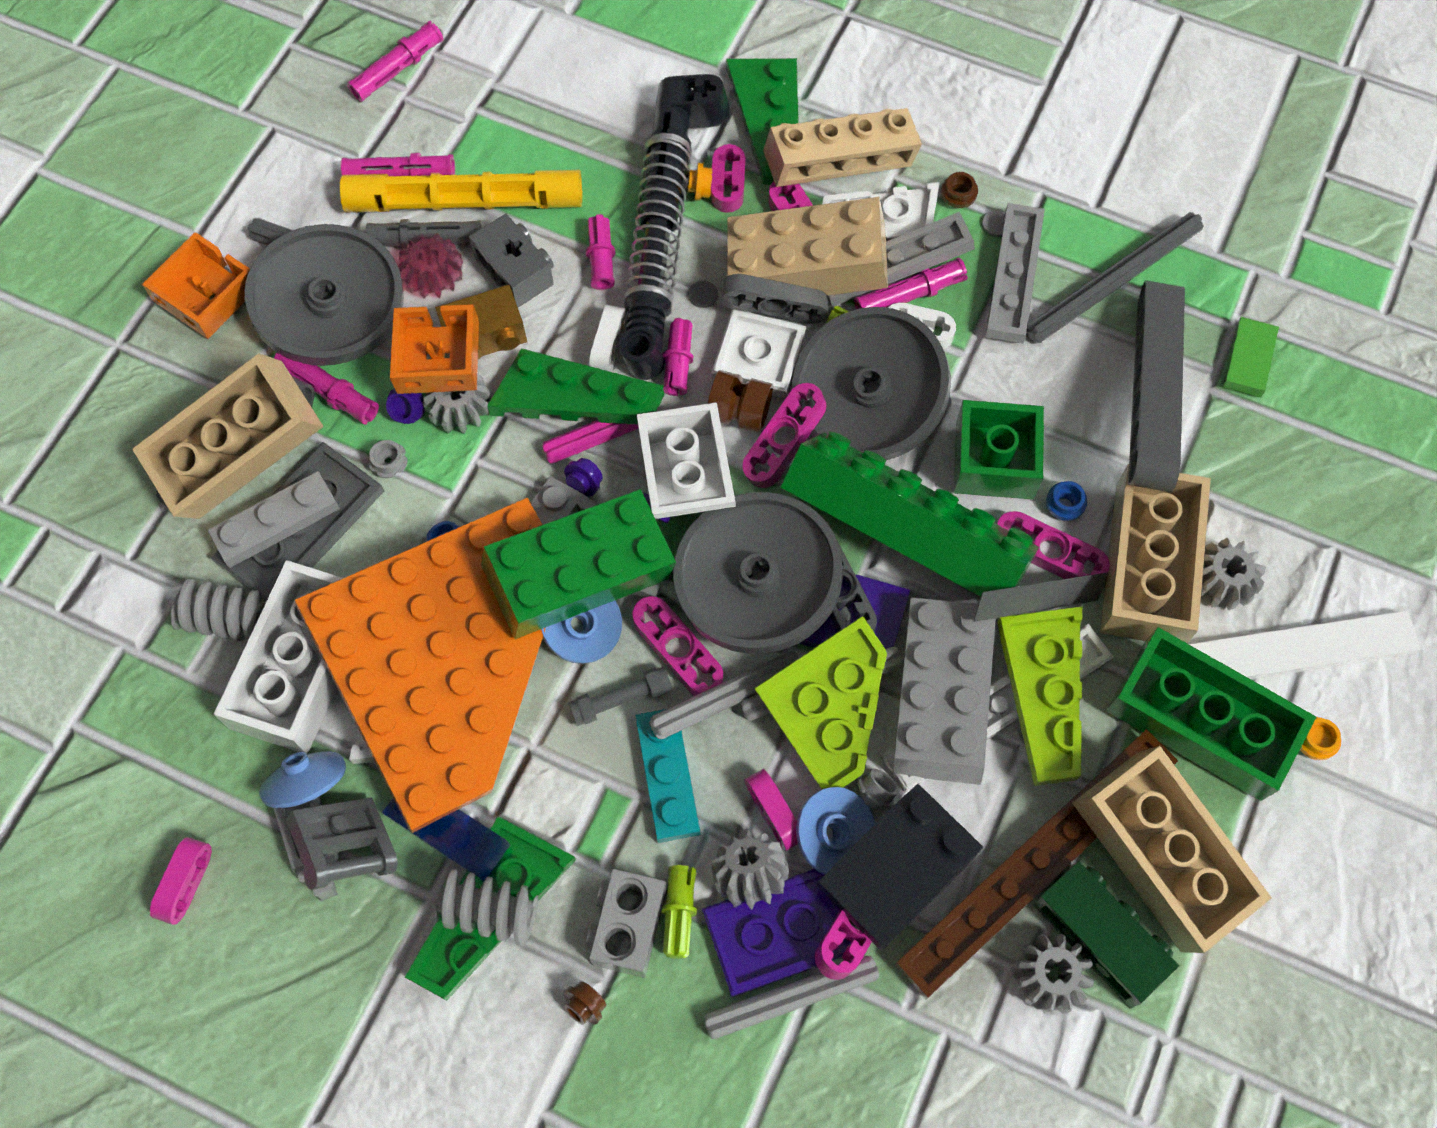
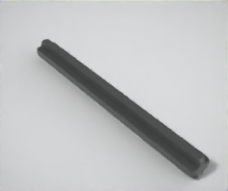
M1193 212L1187 213L1027 325L1028 338L1037 344L1049 338L1202 231L1204 225L1201 220L1203 218Z

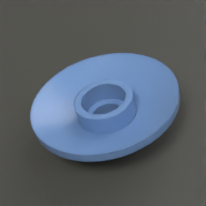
M612 601L548 626L545 632L544 628L541 630L547 646L557 656L572 663L586 664L602 659L614 649L621 635L622 617L616 601ZM573 618L582 621L583 631L577 632L571 627V620Z
M332 751L309 754L305 752L294 753L285 758L281 763L282 766L265 779L259 794L262 802L272 808H289L304 804L334 787L343 777L346 763L340 754Z
M841 787L819 790L806 800L799 812L796 826L799 848L806 861L815 870L825 875L874 826L875 820L870 808L856 793ZM827 825L833 831L831 841L827 837Z

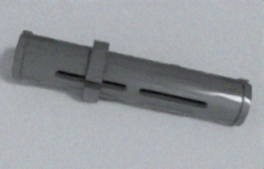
M401 219L400 223H367L366 233L378 240L383 246H402V249H411L412 246L471 244L469 236L480 230L482 225L480 220L418 223L410 222L409 219Z

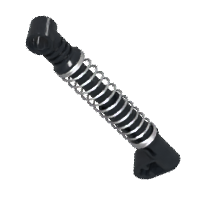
M713 74L671 76L661 80L658 85L653 129L646 139L644 148L646 155L643 158V165L645 167L641 171L644 179L640 182V189L642 191L638 195L640 203L636 207L639 215L635 218L637 228L633 231V237L636 240L631 244L634 252L630 256V262L633 265L628 269V274L631 278L626 282L628 290L624 294V307L628 312L626 332L620 337L618 343L619 352L633 377L640 380L653 379L661 373L665 365L662 352L665 320L670 315L673 307V288L676 285L675 275L677 273L676 263L679 260V239L682 235V214L685 211V190L688 187V166L691 163L690 158L692 154L691 141L688 138L689 129L719 126L729 118L731 112L723 81L720 77ZM639 229L645 232L644 237H637ZM671 234L674 236L675 240L669 243V238ZM637 242L643 244L642 250L637 251L635 249ZM668 246L672 248V250L674 251L669 255H667ZM636 254L641 256V262L635 263L633 257ZM675 254V260L673 261L670 257ZM667 259L672 263L668 267H666ZM634 267L640 269L639 275L634 276L632 274ZM673 267V273H671L668 269ZM665 272H667L670 277L664 280ZM672 279V285L670 286L666 282ZM632 280L638 281V285L630 287ZM664 285L668 287L667 291L663 289Z

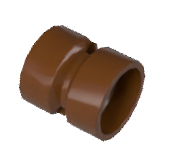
M719 370L712 384L708 404L717 402L720 423L729 425L734 420L737 421L739 428L761 433L769 412L774 385L773 383L754 378L745 383L741 375Z

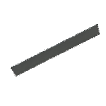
M1108 572L983 592L973 622L1098 601Z

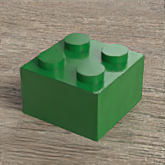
M963 400L956 421L954 493L1034 500L1043 481L1044 406Z

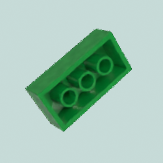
M641 489L484 546L481 561L482 569L514 640L666 581L676 564Z
M1159 627L1144 642L1106 710L1141 732L1147 729L1160 743L1260 801L1279 791L1317 718L1315 715Z

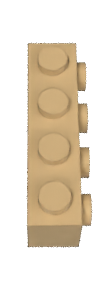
M908 108L897 110L884 109L875 113L850 114L846 117L826 120L819 118L811 122L784 123L771 127L763 151L775 185L780 187L911 167L921 148L922 142Z

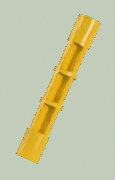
M580 170L535 171V173L492 174V172H483V174L440 175V173H431L430 176H389L388 174L342 175L340 179V199L342 208L346 213L390 212L391 209L433 208L434 211H442L443 208L485 207L486 210L494 209V207L519 206L581 208L582 178Z

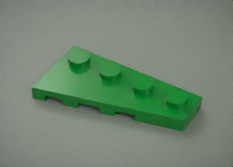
M797 58L726 59V70L729 78H731L733 92L743 115L742 120L745 130L748 131L751 140V149L762 183L772 184L774 179L763 150L771 127L784 123H799Z
M521 348L487 407L490 416L504 417L505 412L522 413L523 418L539 419L540 414L561 415L562 420L578 421V418L597 417L598 421L602 423L638 425L637 414L656 412L664 397L663 385Z
M498 816L459 884H463L468 874L473 873L475 874L476 888L480 889L485 879L491 877L493 879V892L498 893L504 881L510 882L511 896L515 897L521 886L525 885L528 886V899L533 901L538 896L539 901L576 861V858ZM441 918L434 925L405 978L448 1001L502 942L497 939L496 928L487 938L479 935L478 925L471 933H465L460 928V921L455 928L448 929L444 928Z

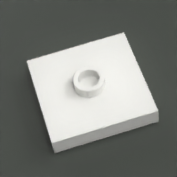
M732 309L711 372V380L715 379L719 370L741 375L745 383L751 378L773 383L772 395L786 398L806 335L807 326Z

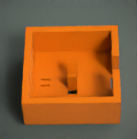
M194 232L142 285L153 302L209 339L245 302V284L250 268L229 254L223 257L216 245ZM227 264L232 273L224 269Z
M473 304L440 306V312L446 327H433L427 306L394 308L390 380L397 394L477 390L479 319ZM445 353H450V358H444Z

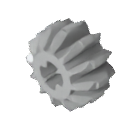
M477 373V390L425 393L426 397L423 398V406L425 411L429 413L431 422L435 426L442 424L443 429L448 434L455 426H458L459 430L465 434L466 425L471 423L480 427L481 420L479 416L489 415L487 406L491 399V394L479 373Z
M1225 538L1218 545L1211 542L1205 546L1201 596L1208 594L1212 597L1211 608L1218 606L1221 601H1223L1228 611L1235 609L1239 603L1243 606L1248 605L1255 598L1254 595L1263 589L1265 582L1261 577L1265 573L1266 566L1254 563L1258 558L1259 551L1249 554L1245 552V541L1239 542L1233 547L1229 539Z
M748 831L746 837L740 840L731 836L730 846L717 847V858L712 861L713 866L711 869L715 885L721 897L728 898L734 907L745 901L752 910L757 901L762 900L770 905L771 894H783L784 881L788 879L789 874L788 863L785 860L784 850L780 847L779 842H772L767 833L754 838L750 831Z
M1043 934L1036 938L1037 948L1029 943L1022 947L1021 951L1027 960H1017L1014 963V969L1027 974V976L1018 979L1015 985L1017 989L1029 986L1032 990L1025 999L1028 1005H1032L1039 998H1042L1041 1008L1044 1014L1052 1013L1055 1003L1062 1014H1067L1072 1011L1071 1001L1078 1005L1085 1003L1087 998L1081 988L1093 987L1094 980L1082 974L1083 971L1092 967V961L1090 959L1078 961L1076 955L1082 950V946L1079 943L1066 950L1064 935L1058 934L1051 944L1049 938ZM1055 965L1061 971L1057 978L1063 980L1051 983L1047 979L1046 974L1050 972L1048 969Z

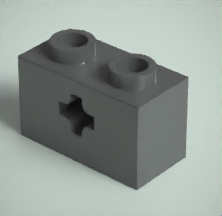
M507 213L469 236L474 258L498 287L510 285L518 308L554 285L551 272L554 264L549 254L543 248L537 249L532 243V238L522 223L516 225Z

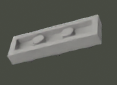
M319 471L207 531L224 562L231 568L340 508Z

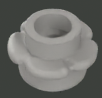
M379 441L370 450L368 458L369 468L372 472H377L381 478H392L396 473H401L406 468L408 459L405 457L406 451L400 444L394 441ZM391 458L392 460L390 463H385V459Z
M873 769L868 775H863L858 780L859 796L868 807L878 810L882 806L885 809H890L894 806L895 802L893 799L898 795L899 788L888 774L881 770Z

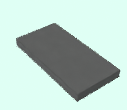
M324 442L315 449L272 495L319 471L340 509L231 568L224 562L219 551L211 557L218 566L250 591L258 590L264 602H267L286 560L313 568L384 492L380 483Z

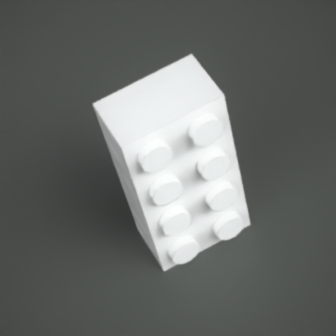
M285 561L213 714L228 729L297 752L309 753L337 686L295 605V599L343 579L342 577L291 561Z

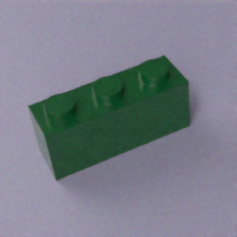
M1078 861L1032 905L1061 935L1065 936L1066 941L1071 946L1076 943L1082 946L1079 955L1083 959H1090L1092 961L1091 968L1131 1009L1143 1003L1180 965L1172 958L1174 953L1169 945L1159 936H1151L1138 923L1140 917L1137 912L1125 901H1117L1105 888L1107 883L1101 874L1091 866L1085 867Z

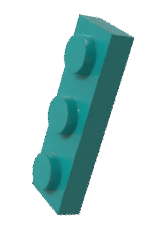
M666 709L635 714L658 843L701 835L682 730L664 739H657L650 727V718Z

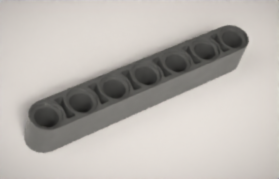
M1145 280L1142 285L1137 306L1128 484L1172 493L1178 481L1181 465L1185 287Z

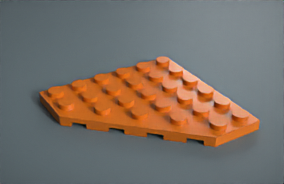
M528 498L295 599V605L411 833L492 793L536 660L543 633L540 629L514 640L482 569L481 561L484 546L542 525Z

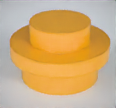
M697 163V170H689L688 192L695 193V201H700L701 197L710 198L712 168L703 167V163Z
M1317 717L1300 749L1301 752L1307 757L1319 761L1333 757L1341 747L1340 730L1332 721Z

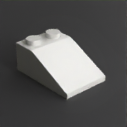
M717 402L637 414L651 510L655 519L736 507Z

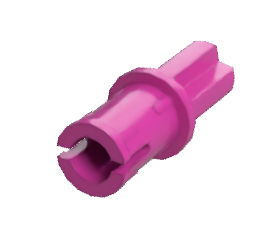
M596 214L594 217H589L587 221L589 247L586 249V257L590 259L591 286L594 289L606 290L614 287L615 279L613 276L612 258L616 252L615 247L611 245L609 219L602 214Z
M675 318L670 324L668 349L663 352V358L666 362L663 390L665 394L671 396H678V388L680 389L681 396L687 394L689 364L693 362L694 358L693 354L690 353L693 328L690 320Z

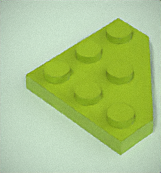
M863 616L754 688L821 789L830 787L843 788L863 775L865 770L866 754L871 730L873 729L879 698L878 692L887 651Z

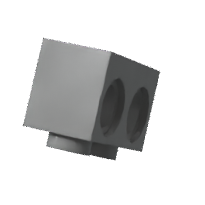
M616 869L612 870L610 881L602 880L596 903L597 907L603 908L599 924L590 925L585 943V951L591 952L589 959L593 966L643 978L646 977L661 917V909L667 893L666 881ZM628 890L638 891L643 896L641 905L632 911L623 910L618 906L620 896ZM617 934L627 935L632 940L629 951L622 956H613L607 952L608 941Z

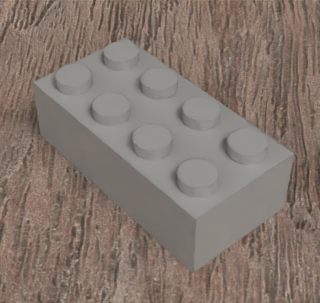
M911 597L894 758V775L903 774L909 777L917 776L924 779L981 785L985 768L996 618L973 622L979 604Z

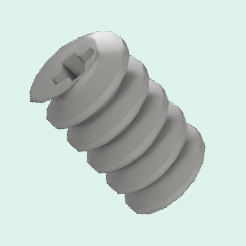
M187 579L175 598L171 612V624L174 630L182 628L185 632L198 631L202 635H212L214 633L219 638H228L230 636L236 641H243L245 639L248 641L266 603H261V595L258 590H251L245 600L243 588L235 587L229 598L227 585H219L213 594L211 582H203L199 589H197L196 581L194 579Z
M451 869L438 897L435 919L436 922H439L442 918L444 928L448 929L455 928L460 921V928L465 933H471L478 925L479 935L487 938L496 928L497 939L504 942L514 932L515 943L524 946L529 939L535 921L538 896L533 901L529 900L528 886L525 885L521 886L515 897L511 896L510 882L504 881L498 893L493 892V879L491 877L485 879L480 889L476 888L475 874L473 873L468 874L463 884H458V870Z

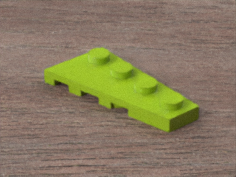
M1083 606L1000 617L997 622L1034 786L1076 781L1081 777L1082 721L1079 720L1080 700L1082 699V682H1080L1082 640H1080V623L1082 622Z

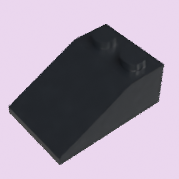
M917 783L874 824L816 885L841 911H844L845 915L882 952L971 863L983 849V846Z

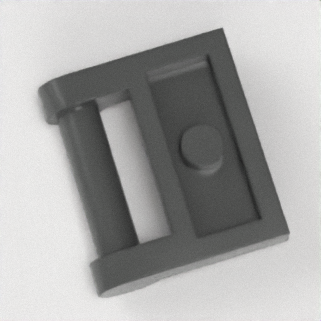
M372 797L292 810L286 819L304 865L305 883L310 890L324 888L331 881L375 872L379 876L393 874L397 870L398 860L396 852ZM370 846L373 855L326 863L323 854Z

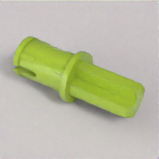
M672 865L668 867L666 905H663L661 913L666 915L663 953L666 957L674 959L686 958L689 955L692 917L697 915V909L693 907L697 869L690 867L688 871L687 865Z

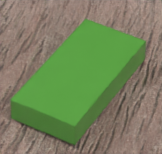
M1240 317L1235 329L1223 388L1262 397L1266 391L1279 330L1278 326Z

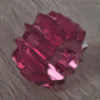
M421 233L420 241L417 243L408 240V250L399 251L400 264L398 265L401 279L404 280L407 289L411 293L419 291V294L424 299L431 292H434L439 299L444 289L454 292V282L462 280L463 272L461 268L463 267V259L461 253L456 250L452 240L443 241L438 233L431 239H427Z

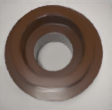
M965 172L951 174L941 187L942 199L946 204L954 208L969 207L976 201L978 196V186L975 179Z
M579 981L575 987L569 986L563 992V996L567 1001L564 1009L576 1022L584 1025L586 1022L596 1025L602 1019L601 1012L606 1008V1003L601 995L589 984Z

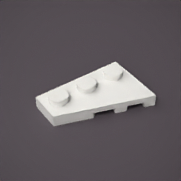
M939 182L927 183L926 188L907 190V186L893 187L892 192L872 194L869 191L825 195L822 204L879 197L885 221L886 241H889L933 223Z

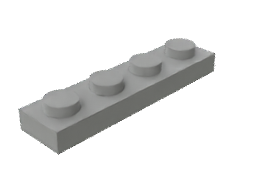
M1012 203L1007 204L985 334L987 338L1024 343L1045 209Z
M960 212L886 241L888 284L974 250V240ZM873 290L828 295L831 306L834 307Z

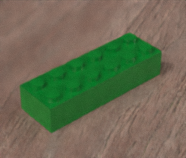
M829 431L827 434L824 432L801 443L780 488L980 597L983 592L1018 587L1039 549V546L1032 543L1033 538L1027 533L1016 528L1007 530L995 524L996 519L986 511L978 508H973L971 511L958 504L959 499L952 493L943 489H936L934 491L922 485V479L918 475L904 469L898 472L885 465L886 459L868 450H865L863 453L849 446L851 441L839 433Z

